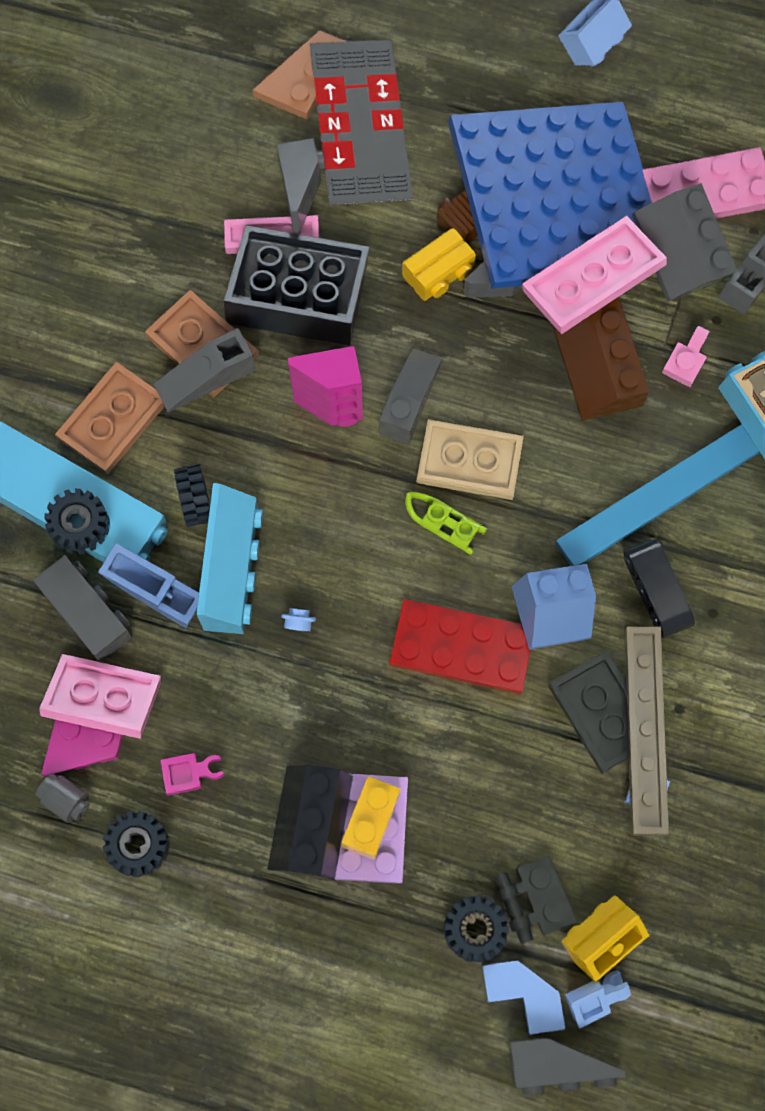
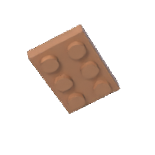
M189 290L145 331V334L153 344L174 363L179 365L208 342L235 329L193 291ZM244 338L255 359L259 355L258 349ZM227 385L222 386L210 392L209 394L214 398Z
M115 362L56 432L55 436L63 444L108 475L165 406L155 388L118 362Z

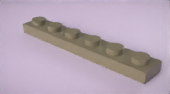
M626 627L625 658L631 835L667 836L669 835L661 627Z

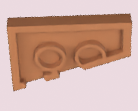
M318 31L252 90L253 97L308 120L317 103L310 43L347 41L323 31Z

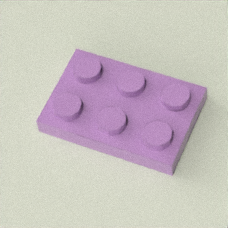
M350 774L353 776L343 837L367 776L401 789V793L376 859L372 860L342 848L341 844L335 880L402 884L408 777Z

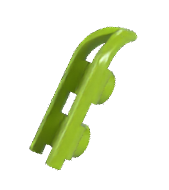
M408 492L406 494L405 505L409 515L415 522L472 555L474 549L470 548L469 544L477 531L484 535L487 531L486 527L437 498L419 492ZM413 498L432 504L423 519L415 513L412 507L411 500ZM449 515L458 519L460 522H457L456 520L452 519L451 517H449ZM442 525H446L454 530L451 536L440 530Z

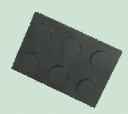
M605 651L550 682L548 685L601 774L629 758L626 680L608 651Z

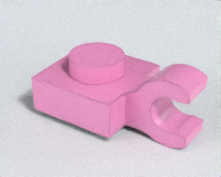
M698 326L687 346L678 342L662 373L691 387L707 356L699 353L710 331Z

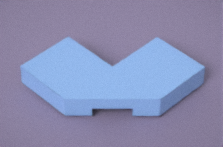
M512 961L482 966L487 1002L523 998L528 1034L565 1029L559 992L521 962Z

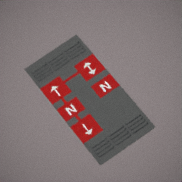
M392 40L310 43L329 204L412 200L413 193Z

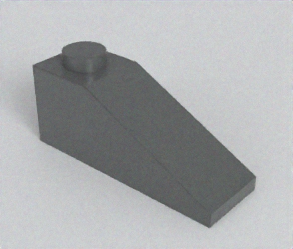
M314 139L277 144L280 171L294 234L300 233L321 184L319 170L325 169L322 150L316 151Z
M412 348L380 417V435L410 445L440 368L442 358Z

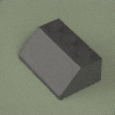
M702 183L676 191L632 213L636 226L667 257L666 266L656 272L667 302L720 283L738 272Z

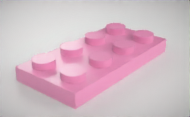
M760 147L643 170L652 203L676 191L702 183L716 218L765 209V160Z
M625 216L522 284L523 292L553 326L563 334L666 266L667 257Z

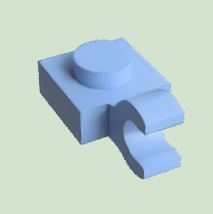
M616 970L605 976L602 985L599 981L596 983L591 981L565 994L573 1019L580 1029L610 1014L609 1005L627 999L631 996V991L628 983H623L620 972Z

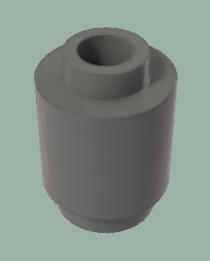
M53 773L49 774L42 781L35 794L40 799L42 806L67 823L73 819L79 821L90 806V803L87 802L88 793L62 775L57 777Z

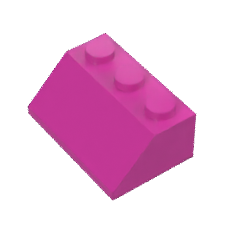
M354 346L288 358L293 400L296 404L331 426L348 427L363 420L362 381Z

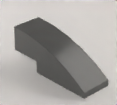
M765 234L748 253L741 266L737 269L738 272L734 273L727 281L718 297L744 315L765 289Z

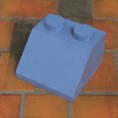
M587 564L526 573L511 586L529 650L589 640L591 638L596 593Z

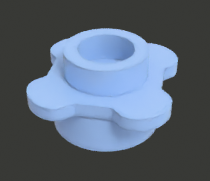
M290 608L289 614H282L281 618H285L284 628L300 631H311V623L315 622L316 618L309 617V610Z

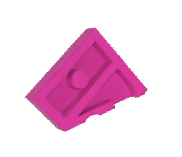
M55 720L41 775L47 777L51 773L55 775L72 769L79 770L89 767L94 763H104L118 759L124 735Z

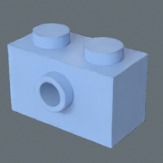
M592 0L558 36L575 65L595 66L603 61L605 54L612 46L618 44L624 38V34L632 24L619 0Z

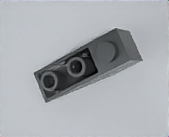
M239 328L205 344L156 381L154 387L167 412H170L256 371L253 354Z
M547 1038L508 1042L513 1087L522 1088L523 1095L544 1093V1085L558 1084L559 1091L581 1089L580 1082L594 1080L595 1087L617 1085L616 1078L626 1077L625 1071Z

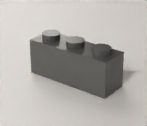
M64 555L33 579V581L96 659L102 662L132 638L126 629L131 624L119 609L113 613L108 608L106 603L110 599L98 584L94 588L89 585L85 579L90 575L78 560L71 563Z

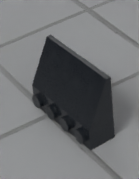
M245 225L224 298L225 321L231 325L350 346L357 320L369 247Z

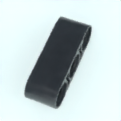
M652 539L624 550L623 555L628 571L654 627H661V638L693 627L695 625L693 613L659 541Z

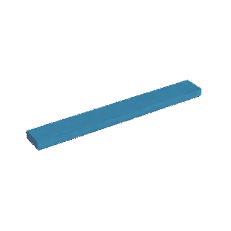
M741 424L556 540L555 544L570 566L585 564L753 458L760 451Z

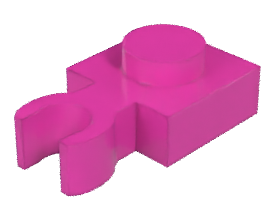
M195 753L162 759L161 766L166 794L169 796L202 789L201 778L207 777L212 780L223 778V771L217 773L209 771L210 764L222 761L221 757L211 755L197 763Z

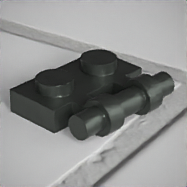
M550 855L517 868L516 871L521 882L512 885L507 872L494 877L499 889L496 892L499 901H504L511 919L508 922L512 932L516 931L521 945L534 940L529 926L538 923L542 936L577 923ZM526 893L533 913L525 916L517 898L518 895Z

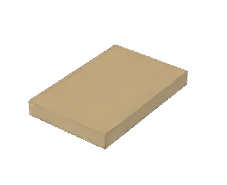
M428 419L416 483L513 500L524 436Z

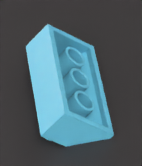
M213 483L197 617L204 631L244 634L245 624L250 625L252 618V605L247 604L248 593L255 590L256 572H251L252 560H258L260 541L255 540L256 528H262L263 509L258 508L256 497L217 483Z

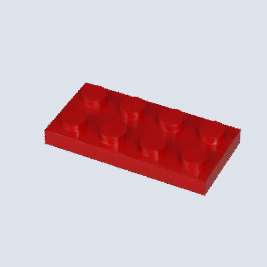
M404 599L389 666L521 694L530 650L522 624Z

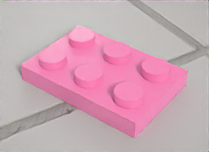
M62 654L39 708L40 716L141 739L161 685V676Z

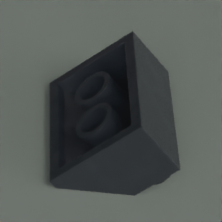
M313 765L286 767L267 870L335 881L353 780L352 775L341 769Z

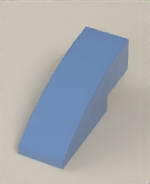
M115 543L98 571L100 575L128 594L184 628H187L197 611L199 592L177 581L175 576Z

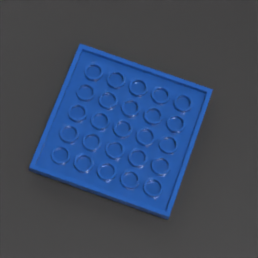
M623 102L451 115L448 125L492 289L521 286L524 282L625 216L636 225L632 213L652 203L643 174V166Z

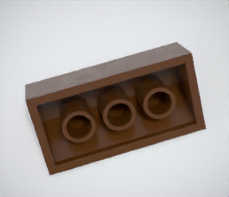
M619 297L563 334L552 324L581 421L644 406L649 389Z

